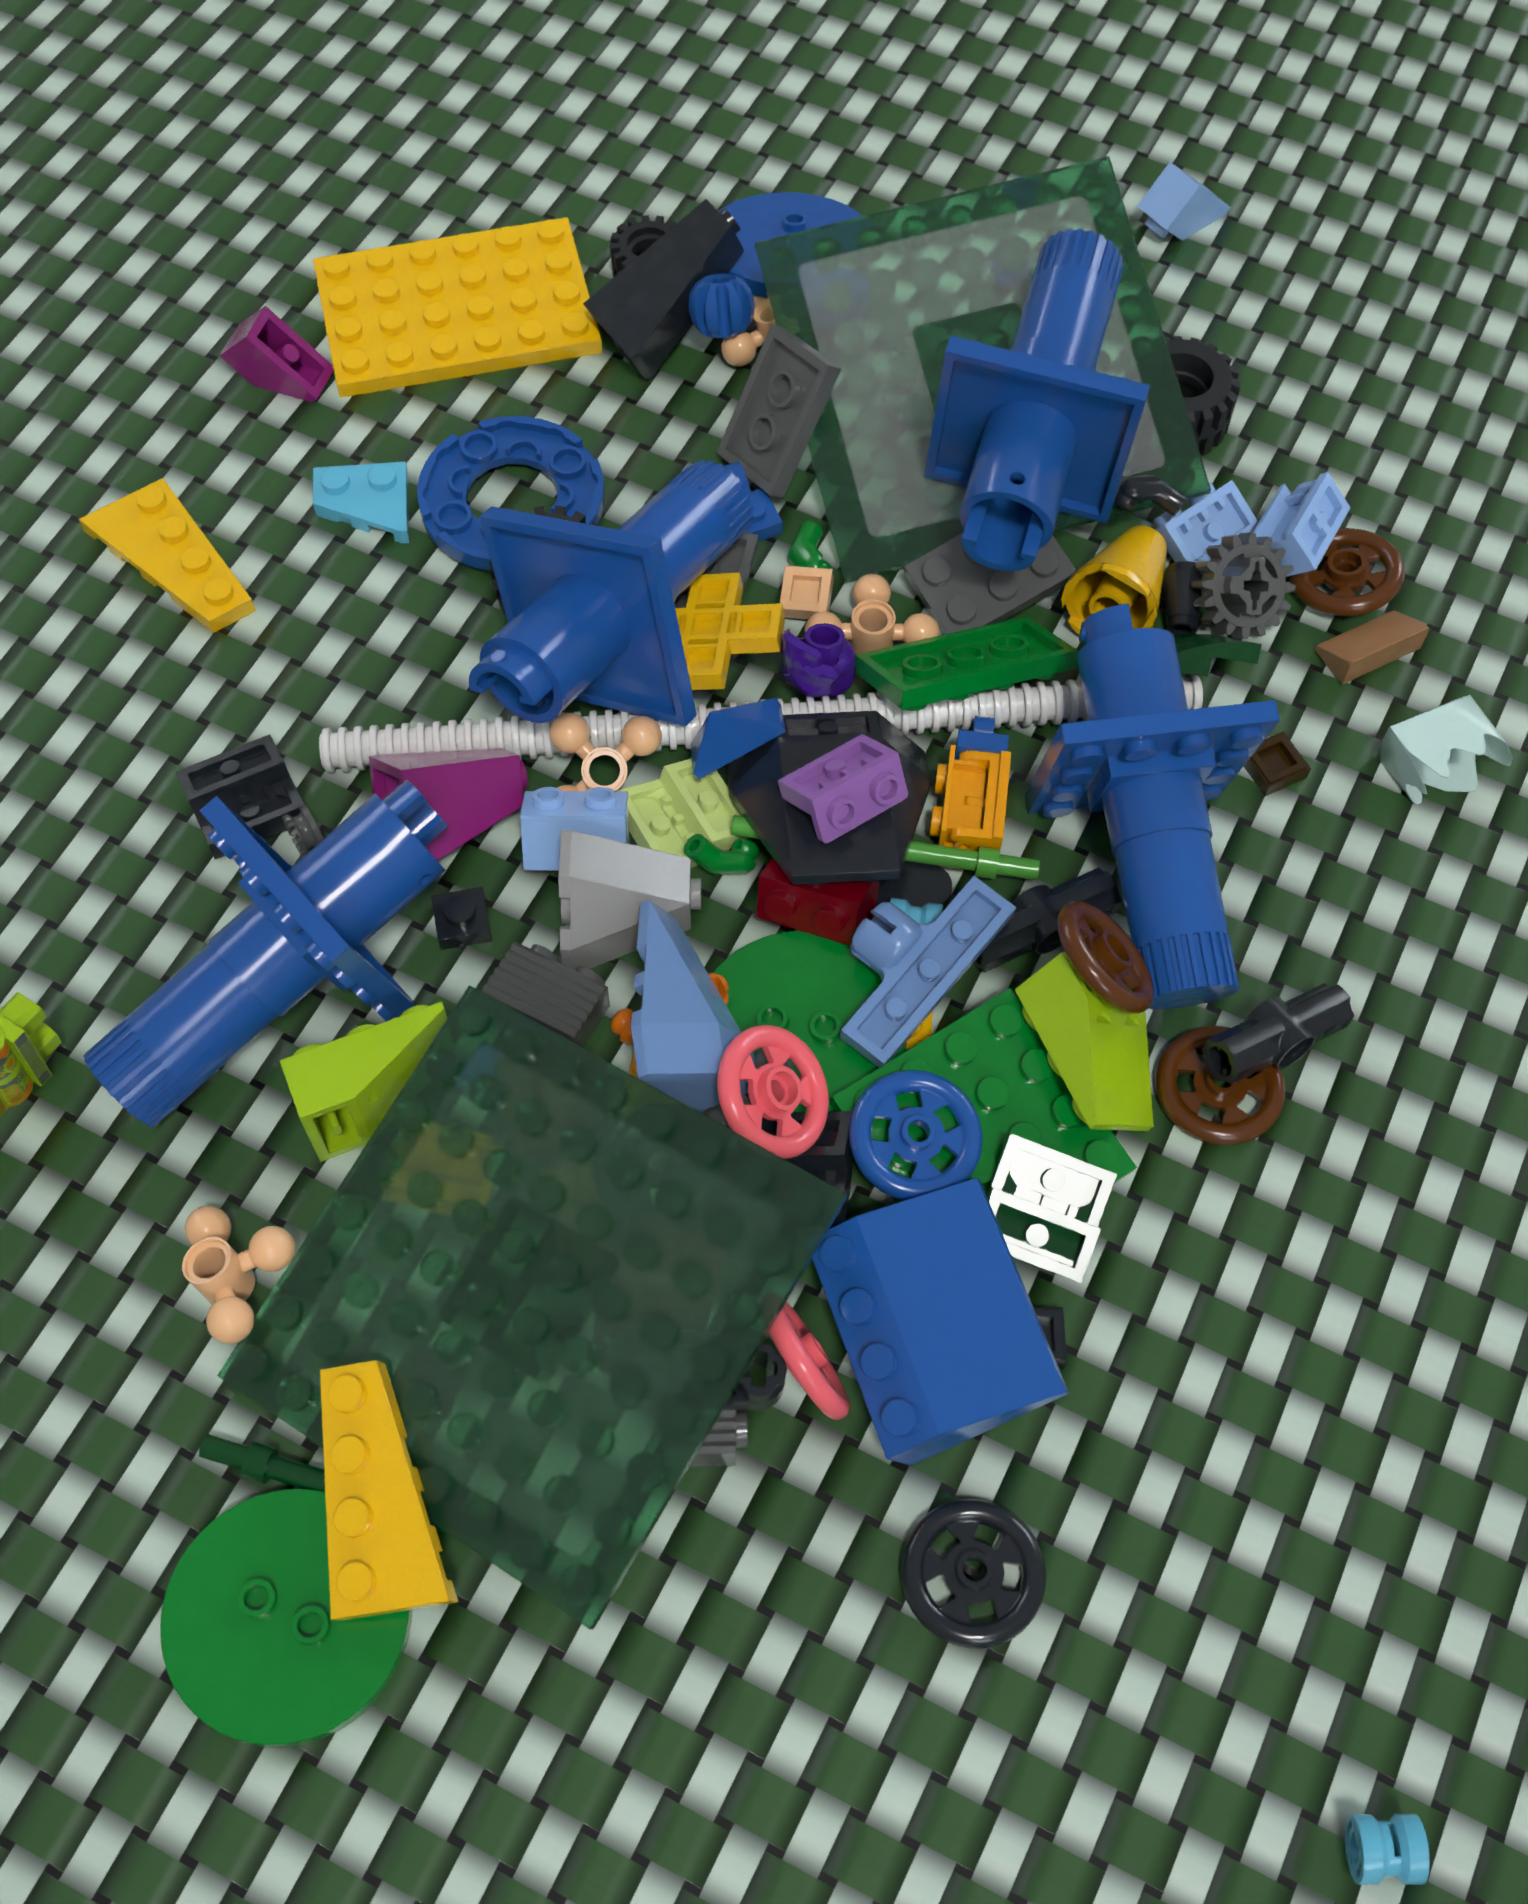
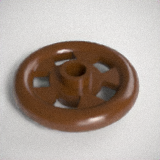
M1339 528L1322 558L1325 562L1321 571L1313 570L1288 576L1289 583L1296 585L1295 591H1293L1294 594L1309 607L1329 615L1356 616L1381 608L1397 595L1404 582L1405 566L1399 551L1382 536L1362 529ZM1340 547H1352V548H1341V549H1338V550H1337V548H1340ZM1381 561L1385 571L1371 573L1369 563ZM1324 583L1330 589L1335 590V592L1330 595L1317 589V587ZM1365 585H1368L1373 590L1359 596L1353 593V591H1357Z
M1073 901L1065 904L1057 917L1058 935L1068 959L1080 977L1101 999L1112 1007L1129 1014H1138L1146 1011L1154 998L1153 980L1141 953L1129 936L1111 917L1097 907L1082 901ZM1122 979L1125 981V983L1129 986V988H1130L1132 991H1130V990L1128 989V987L1124 984V982L1122 981Z
M1203 1026L1178 1036L1166 1047L1160 1056L1155 1072V1087L1160 1105L1174 1125L1187 1135L1202 1142L1229 1146L1254 1140L1273 1126L1282 1111L1285 1100V1081L1282 1070L1272 1064L1258 1071V1074L1250 1079L1245 1077L1230 1084V1087L1227 1088L1217 1086L1212 1079V1075L1206 1069V1061L1200 1062L1196 1051L1203 1049L1209 1038L1226 1031L1230 1027ZM1178 1073H1191L1194 1075L1192 1081L1194 1092L1178 1091ZM1247 1093L1261 1101L1258 1109L1251 1116L1237 1107L1244 1100ZM1201 1104L1214 1110L1223 1111L1222 1122L1215 1123L1198 1116Z

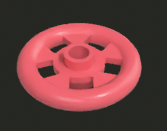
M759 1025L748 1028L738 1034L728 1044L719 1064L717 1091L721 1110L733 1133L749 1149L759 1155L772 1159H789L807 1151L820 1137L826 1123L829 1108L826 1078L815 1054L798 1036L784 1028L772 1025ZM759 1048H763L768 1064L755 1068L750 1054ZM788 1059H790L798 1069L801 1075L800 1078H798V1076L792 1069L783 1066V1064ZM740 1081L748 1082V1095L751 1105H744ZM799 1103L806 1107L805 1116L801 1124L791 1117L792 1112ZM762 1117L767 1120L777 1121L776 1136L761 1129Z
M773 1294L766 1296L760 1304V1313L788 1370L810 1399L827 1417L833 1420L845 1418L850 1411L849 1398L823 1347L785 1299Z

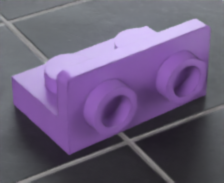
M864 734L855 737L777 780L782 798L811 815L817 838L826 844L908 797V790L898 752Z

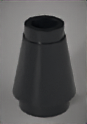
M1180 561L1167 566L1163 575L1161 591L1167 631L1173 635L1195 634L1202 607H1194L1193 602L1201 597L1202 593L1201 589L1191 587V582L1202 580L1203 573L1196 568L1195 562Z

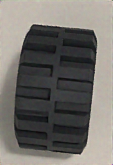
M1171 336V340L1167 341L1163 338L1153 340L1152 346L1144 344L1138 349L1137 355L1133 354L1131 356L1124 378L1150 385L1133 441L1137 448L1144 446L1147 448L1146 453L1156 456L1157 453L1163 454L1165 459L1175 460L1176 456H1182L1186 460L1193 459L1195 453L1205 455L1211 452L1212 446H1219L1223 441L1224 435L1227 434L1241 383L1238 380L1239 372L1237 367L1230 366L1231 359L1226 353L1219 354L1217 352L1218 347L1210 343L1204 345L1200 343V339L1191 337L1190 340H1183L1181 336Z

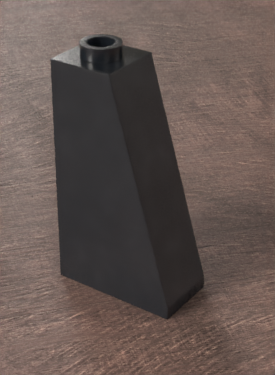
M707 199L583 303L592 318L597 322L598 327L646 382L655 375L692 324L688 304L689 295L694 284L709 275L728 274L744 253V249L736 235L741 228L734 217L725 208L718 212Z

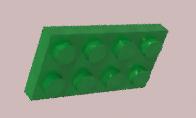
M1023 616L855 654V670L860 677L901 710L918 711L926 708L927 704L947 699L964 700L969 698L972 693L989 689L1006 690L1012 688L1015 683L1031 679H1052L1057 673L1077 669L1078 650L1029 617Z

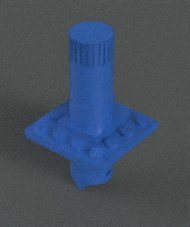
M1079 228L1078 230L1067 229L1065 232L1061 230L1057 232V235L1052 234L1049 236L1048 241L1045 240L1038 256L1012 347L1009 350L950 335L945 351L924 477L966 487L959 512L960 522L964 528L961 539L962 547L974 561L994 570L1018 571L1029 567L1035 561L1038 549L1044 547L1050 541L1059 511L1108 523L1147 400L1150 385L1095 371L1124 263H1122L1123 257L1122 254L1119 255L1117 246L1114 247L1111 240H1106L1105 236L1097 235L1091 230L1089 232Z
M700 460L698 463L693 462L618 529L491 506L479 518L508 623L482 647L480 662L471 670L469 675L470 691L484 693L489 688L496 699L510 712L522 719L535 723H546L553 720L573 700L687 726L697 716L674 602L686 588L750 527V522L753 520V515H751L753 505L750 504L752 500L746 492L747 488L745 485L743 486L740 483L739 477H735L732 474L733 472L730 469L726 470L723 465L714 464V461L709 460L705 462V460Z
M1129 604L1112 606L1087 617L1080 629L1079 642L1084 641V647L1077 653V663L1088 721L1060 724L1025 794L1028 814L1043 812V816L1046 818L1066 816L1071 814L1074 809L1086 807L1090 808V812H1105L1112 855L1116 858L1129 936L1141 953L1153 980L1154 998L1149 1009H1174L1206 1004L1229 997V995L1235 994L1240 989L1211 843L1213 834L1206 800L1222 795V792L1280 721L1276 700L1188 710L1174 635L1167 630L1158 628L1133 629Z
M405 780L401 785L394 788L393 792L383 801L376 793L292 866L218 796L214 797L200 810L214 827L207 836L229 859L233 858L240 866L241 870L239 873L243 876V879L238 884L253 902L216 933L203 950L83 1055L84 1061L92 1071V1074L108 1093L131 1115H134L143 1124L154 1128L278 1016L282 1017L325 978L329 979L342 991L352 989L367 1006L371 1005L385 1021L391 1020L394 1016L396 1018L400 1017L405 1010L417 1006L363 944L446 871L425 846L448 825L426 802L425 797L409 780Z

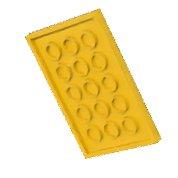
M568 217L473 233H463L443 238L420 240L400 245L377 247L357 252L334 254L313 259L340 398L602 353V342L597 322L583 305L590 297Z

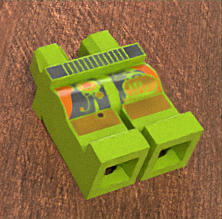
M16 992L0 1009V1117L9 1107L18 1105L28 1098L33 1090L34 1082L42 1087L48 1081L52 1073L44 1061L62 1043L57 1033L43 1023L47 1016L42 1008L19 992Z

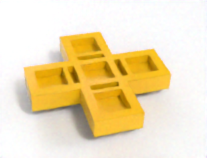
M740 573L701 574L690 585L686 608H675L692 690L725 689L731 654L780 652L785 623L783 604L740 605L743 591Z

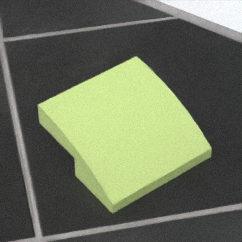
M692 759L665 765L660 779L616 790L628 791L629 832L640 847L689 858L684 853V846L687 840L695 834L703 835L721 850L731 849L733 842L739 838L742 841L748 838L731 835L733 816L743 815L729 797L728 787L718 771L715 770L698 780L693 773ZM691 860V868L698 865Z

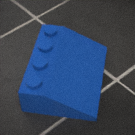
M978 1178L855 1216L806 1241L887 1460L914 1465L1069 1394L987 1195Z

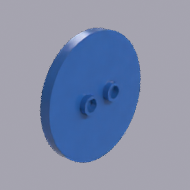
M779 192L747 197L723 207L729 211L740 226L741 230L736 235L744 249V253L728 274L743 278L755 296L765 298L781 296L789 300H800L830 295L859 281L873 264L875 233L872 226L859 212L836 200L813 194Z

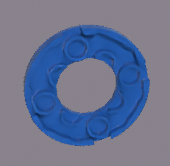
M497 417L478 422L479 429L468 432L458 438L453 433L430 454L419 476L417 487L418 504L422 522L431 539L441 550L455 560L486 571H490L489 560L491 559L481 521L472 514L467 504V495L476 478L489 469L505 464H525L543 471L553 480L557 489V500L552 505L549 513H554L555 506L566 507L567 516L572 517L575 511H578L585 515L586 524L593 522L596 525L599 524L605 503L604 480L600 463L583 446V440L565 427L533 417Z

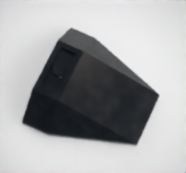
M876 710L783 715L785 733L726 764L729 797L792 884L823 885L830 882L850 881L872 883L880 880L900 878L931 787V776L925 751ZM861 734L897 751L908 790V797L827 844L817 838L811 815L782 798L777 780Z

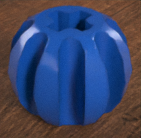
M724 273L709 275L698 280L690 292L688 308L692 323L701 334L712 338H728L739 335L748 329L754 318L755 302L751 288L743 278Z

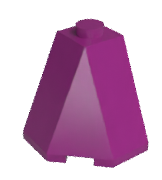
M502 748L369 756L372 795L376 793L383 801L393 792L394 788L401 785L405 780H409L425 797L426 802L448 825L425 846L437 861L522 807L523 790L527 787L525 765L520 760L519 754Z

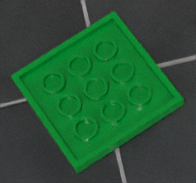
M1011 988L833 1095L829 1101L835 1112L853 1111L858 1099L869 1086L889 1074L900 1071L920 1070L946 1078L967 1095L979 1116L983 1136L982 1152L977 1167L968 1180L978 1178L986 1194L1008 1133L1116 1173L1117 1176L1114 1184L1137 1168L1111 1130L1090 1129L1077 1116L1072 1105L1073 1097L1063 1078L1057 1075L1051 1068L1047 1060L1048 1051L1038 1032L1032 1029L1026 1022L1022 1012L1024 1006ZM911 1092L896 1095L899 1110L909 1107H921L918 1093ZM946 1106L934 1112L940 1119L945 1132L958 1127L954 1115ZM874 1118L871 1129L872 1140L888 1142V1128L891 1123L889 1120ZM917 1125L908 1127V1134L912 1140L916 1142L926 1140V1132L922 1127ZM942 1146L939 1153L930 1160V1163L942 1173L953 1163L956 1156L946 1147ZM896 1154L893 1155L888 1166L890 1170L906 1178H911L916 1167L915 1163L906 1162ZM892 1197L896 1203L905 1201Z

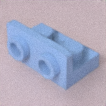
M1233 480L1217 490L1212 483H1209L1188 497L1187 500L1191 507L1182 512L1180 510L1175 517L1165 512L1153 520L1157 526L1156 530L1164 537L1167 550L1175 562L1190 561L1195 563L1210 561L1206 548L1209 545H1221V537L1239 535V533H1253L1259 523Z

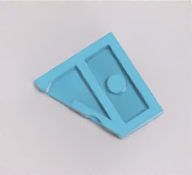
M406 462L313 468V506L316 516L334 522H347L353 528L365 532H370L372 527L393 533L394 540L397 542L410 543L409 478Z

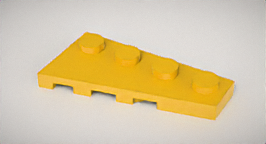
M163 478L79 519L86 534L94 540L97 538L101 540L122 562L126 560L138 569L146 581L154 587L158 585L170 594L173 602L211 632L215 633L256 611L251 597Z
M373 1360L320 1370L331 1620L343 1621L458 1603L453 1583L447 1580L439 1552L443 1550L436 1528L430 1525L421 1492L424 1491L421 1478L417 1467L412 1466L405 1443L407 1433L386 1364Z

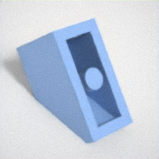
M1172 162L1168 163L1137 206L1149 216L1145 224L1155 233L1165 239L1170 232L1182 241L1226 215L1231 208L1203 184Z

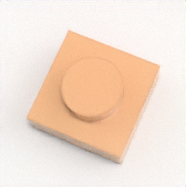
M785 566L780 597L785 618L809 619L817 612H829L834 580L833 569Z

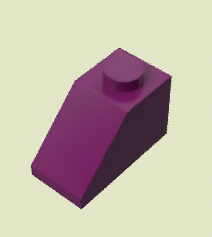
M264 306L238 325L219 355L253 386L309 402L317 400L334 371L333 365L267 306Z

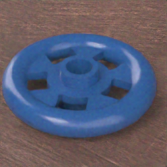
M920 1070L900 1071L877 1080L858 1099L852 1111L849 1124L850 1147L860 1171L876 1188L901 1200L915 1198L967 1181L976 1169L982 1152V1127L974 1105L967 1095L954 1083L931 1072ZM911 1092L919 1094L921 1107L898 1109L896 1095ZM945 1106L954 1115L958 1127L949 1132L944 1131L940 1119L934 1114L935 1111ZM874 1118L885 1119L891 1122L888 1128V1142L872 1140L871 1129ZM913 1125L922 1127L926 1132V1140L923 1142L912 1140L908 1134V1127ZM944 1146L956 1158L941 1173L930 1163V1160ZM896 1154L906 1162L915 1163L916 1167L911 1178L896 1174L888 1168L893 1155Z

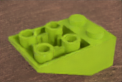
M1061 952L1015 989L1024 1006L1022 1010L1023 1016L1029 1026L1038 1032L1048 1051L1047 1060L1051 1068L1057 1075L1063 1078L1073 1097L1072 1105L1074 1111L1090 1129L1149 1131L1154 1127L1145 1011L1138 1014H1129L1106 1003L1080 977L1066 953ZM1122 979V981H1123L1124 984L1128 987V989H1129L1130 991H1132V990L1129 988V986L1125 983V981Z
M441 1001L430 1006L417 1005L405 1010L400 1017L378 1025L366 1024L356 1027L347 1036L323 1045H306L298 1049L293 1056L279 1061L298 1116L320 1162L373 1143L458 1057V1053Z

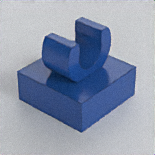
M975 716L972 731H958L954 759L959 760L960 753L964 751L1001 754V751H1008L1009 735L994 734L995 718Z

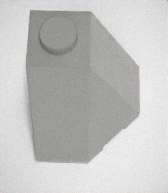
M561 830L558 882L559 898H561L562 924H566V926H560V952L563 965L575 971L578 967L590 969L637 951L640 903L651 900L676 918L684 932L691 929V910H701L702 900L701 878L691 877V858L577 831Z

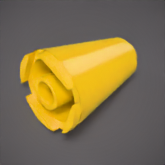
M1144 525L1129 528L1071 575L1065 585L1061 601L1062 608L1066 605L1070 615L1068 623L1077 634L1080 635L1081 625L1087 617L1100 610L1122 604H1129L1133 629L1154 627L1158 615L1167 554L1166 541L1157 530Z

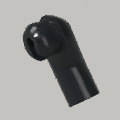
M1156 475L1127 476L1122 479L1114 502L1122 509L1131 511L1136 508L1140 500L1151 501L1172 517H1175L1188 497Z

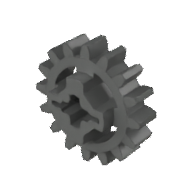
M1239 533V535L1221 537V545H1209L1206 548L1210 561L1196 563V568L1203 573L1202 580L1192 581L1191 587L1201 589L1202 596L1197 598L1193 605L1194 607H1206L1207 611L1201 621L1204 624H1216V634L1231 635L1234 639L1266 635L1265 626H1278L1281 623L1276 612L1278 610H1290L1291 605L1284 599L1285 592L1295 591L1296 585L1286 583L1285 576L1289 575L1294 570L1293 565H1281L1280 561L1286 551L1284 548L1271 549L1273 540L1271 537L1256 538V533Z

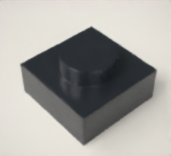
M483 887L431 896L440 950L492 941Z

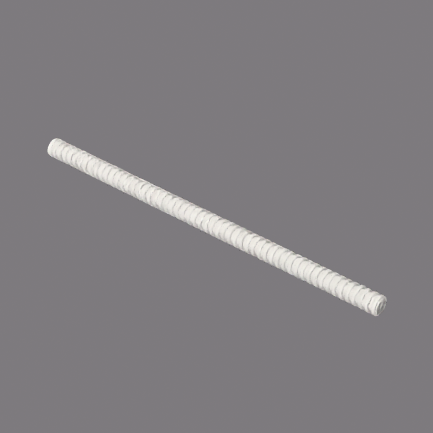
M1186 674L1185 677L1182 676L1188 710L1201 708L1203 688L1200 677L1193 674ZM1073 679L1066 680L1065 685H1061L1058 680H1053L1049 686H1045L1044 682L1038 681L1034 687H1030L1027 682H1023L1019 688L1013 686L1006 690L989 689L972 693L969 698L964 700L947 699L927 704L926 708L918 711L901 710L883 694L882 697H876L874 692H869L867 698H861L859 693L852 694V699H845L843 694L837 695L836 700H830L828 695L822 696L821 701H814L813 697H806V702H799L797 697H793L790 703H783L782 698L777 699L782 706L783 715L876 710L905 735L909 733V730L915 729L916 734H923L924 729L930 728L932 733H938L940 728L945 727L947 732H953L955 727L958 726L961 727V730L969 731L970 726L974 725L975 716L995 718L994 729H999L1003 723H1006L1008 728H1014L1018 722H1021L1023 727H1030L1034 721H1036L1038 726H1045L1049 720L1054 725H1060L1064 719L1068 723L1077 722L1079 718L1082 721H1088L1081 681L1080 684H1076ZM747 700L744 702V705L752 703V701ZM716 702L713 704V708H706L705 703L698 704V709H696L697 716L687 726L654 719L662 732L661 744L656 751H661L662 746H670V750H677V745H685L686 749H691L690 745L708 714L712 711L737 706L736 702H729V707H721V703ZM611 709L605 710V715H597L596 710L590 711L589 716H582L580 711L574 712L583 717L590 728L589 741L596 749L601 747L615 749L622 743L621 734L626 722L635 716H640L620 711V714H613ZM512 716L511 721H504L503 717H496L495 722H488L487 718H480V723H473L472 719H465L464 724H457L456 720H449L448 725H442L440 721H434L432 726H426L425 722H418L417 727H410L409 723H402L401 728H395L393 724H387L385 729L380 730L378 725H371L369 730L365 731L362 726H355L354 730L348 732L346 727H339L338 732L332 733L330 728H324L319 737L321 763L327 773H334L335 768L341 767L343 772H349L351 767L354 766L359 771H365L367 766L370 765L369 756L502 748L519 754L520 760H522V755H529L531 760H535L538 758V754H545L546 758L550 759L553 758V753H561L562 758L568 757L569 753L559 751L550 740L549 731L554 719L546 723H535L519 720L518 716Z

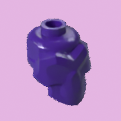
M821 623L808 628L805 632V637L797 638L791 634L789 628L782 633L783 639L780 648L782 656L781 674L787 682L793 684L800 692L807 697L821 699L822 696L828 695L831 698L844 693L852 686L855 678L854 646L845 638L841 628L833 624Z

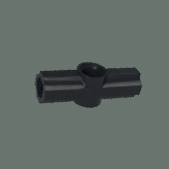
M1098 867L1052 889L1047 885H1038L1028 889L1011 903L1016 907L1014 915L973 964L985 973L1032 950L1037 954H1046L1061 947L1062 944L1057 930V917L1061 908L1070 902L1082 901L1097 907L1107 915L1113 914L1120 909L1122 903L1115 880L1108 871H1102Z
M1323 983L1286 1002L1277 996L1270 998L1256 1007L1244 1022L1207 1040L1202 1049L1206 1059V1069L1217 1082L1227 1081L1233 1084L1272 1064L1278 1069L1286 1068L1303 1057L1314 1043L1348 1027L1355 1016L1350 1005L1351 997L1339 984L1329 986Z

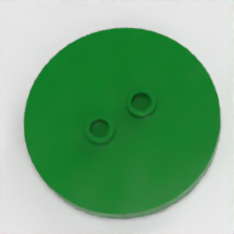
M803 931L777 933L753 941L738 949L713 972L723 976L729 984L727 1008L741 1032L759 1025L778 1026L792 1032L806 1043L815 1054L823 1069L828 1087L829 1101L833 1095L878 1069L876 1065L840 1038L842 1028L882 983L880 975L854 956L850 946ZM907 1042L892 1059L906 1051ZM759 1048V1049L753 1051L754 1057H755L763 1048ZM793 1063L791 1069L796 1073L798 1078H800L801 1075ZM799 1103L793 1112H806V1107ZM829 1103L828 1112H835Z
M309 1489L273 1491L250 1498L225 1511L199 1533L179 1560L171 1576L162 1606L160 1639L163 1660L169 1678L185 1705L206 1725L236 1741L254 1746L275 1748L303 1745L320 1740L341 1730L362 1715L379 1698L390 1683L403 1658L410 1634L412 1610L343 1621L331 1620L325 1492Z

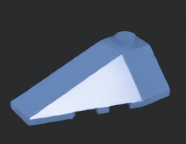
M651 900L640 903L637 950L645 966L644 971L636 974L634 979V989L639 995H642V1009L633 1012L631 1020L638 1078L688 1108L701 1112L720 1104L717 1091L719 1064L726 1047L741 1031L678 920ZM752 1052L750 1055L755 1065V1058ZM740 1081L741 1095L748 1093L747 1081Z

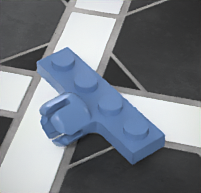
M975 876L970 879L940 916L929 925L916 922L891 902L879 904L871 911L875 915L873 919H864L856 929L850 948L854 956L880 975L882 983L842 1028L840 1038L878 1068L891 1061L1012 918L1016 907Z

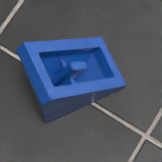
M777 698L712 711L708 714L690 745L693 773L698 780L786 732L782 706Z

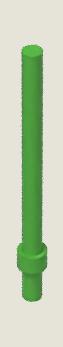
M733 816L731 835L759 839L744 816ZM914 841L911 843L906 861L974 871L975 877L995 879L996 875L1037 880L1040 860L1000 854V849L979 846L978 851Z

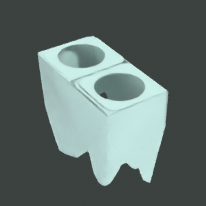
M1471 695L1463 696L1436 707L1429 712L1390 726L1377 755L1380 762L1416 805L1422 803V794H1427L1424 784L1443 791H1476L1478 787L1475 763L1476 754H1484L1505 766H1510L1513 760L1507 743Z

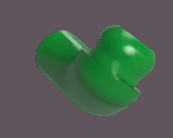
M805 521L801 524L788 553V561L791 566L831 569L830 563L822 559L823 554L816 548L823 535V530L818 524L811 521Z
M695 834L685 843L684 853L712 875H746L757 866L755 859L759 854V848L754 842L747 839L742 841L739 838L733 842L731 851L721 850L703 835Z

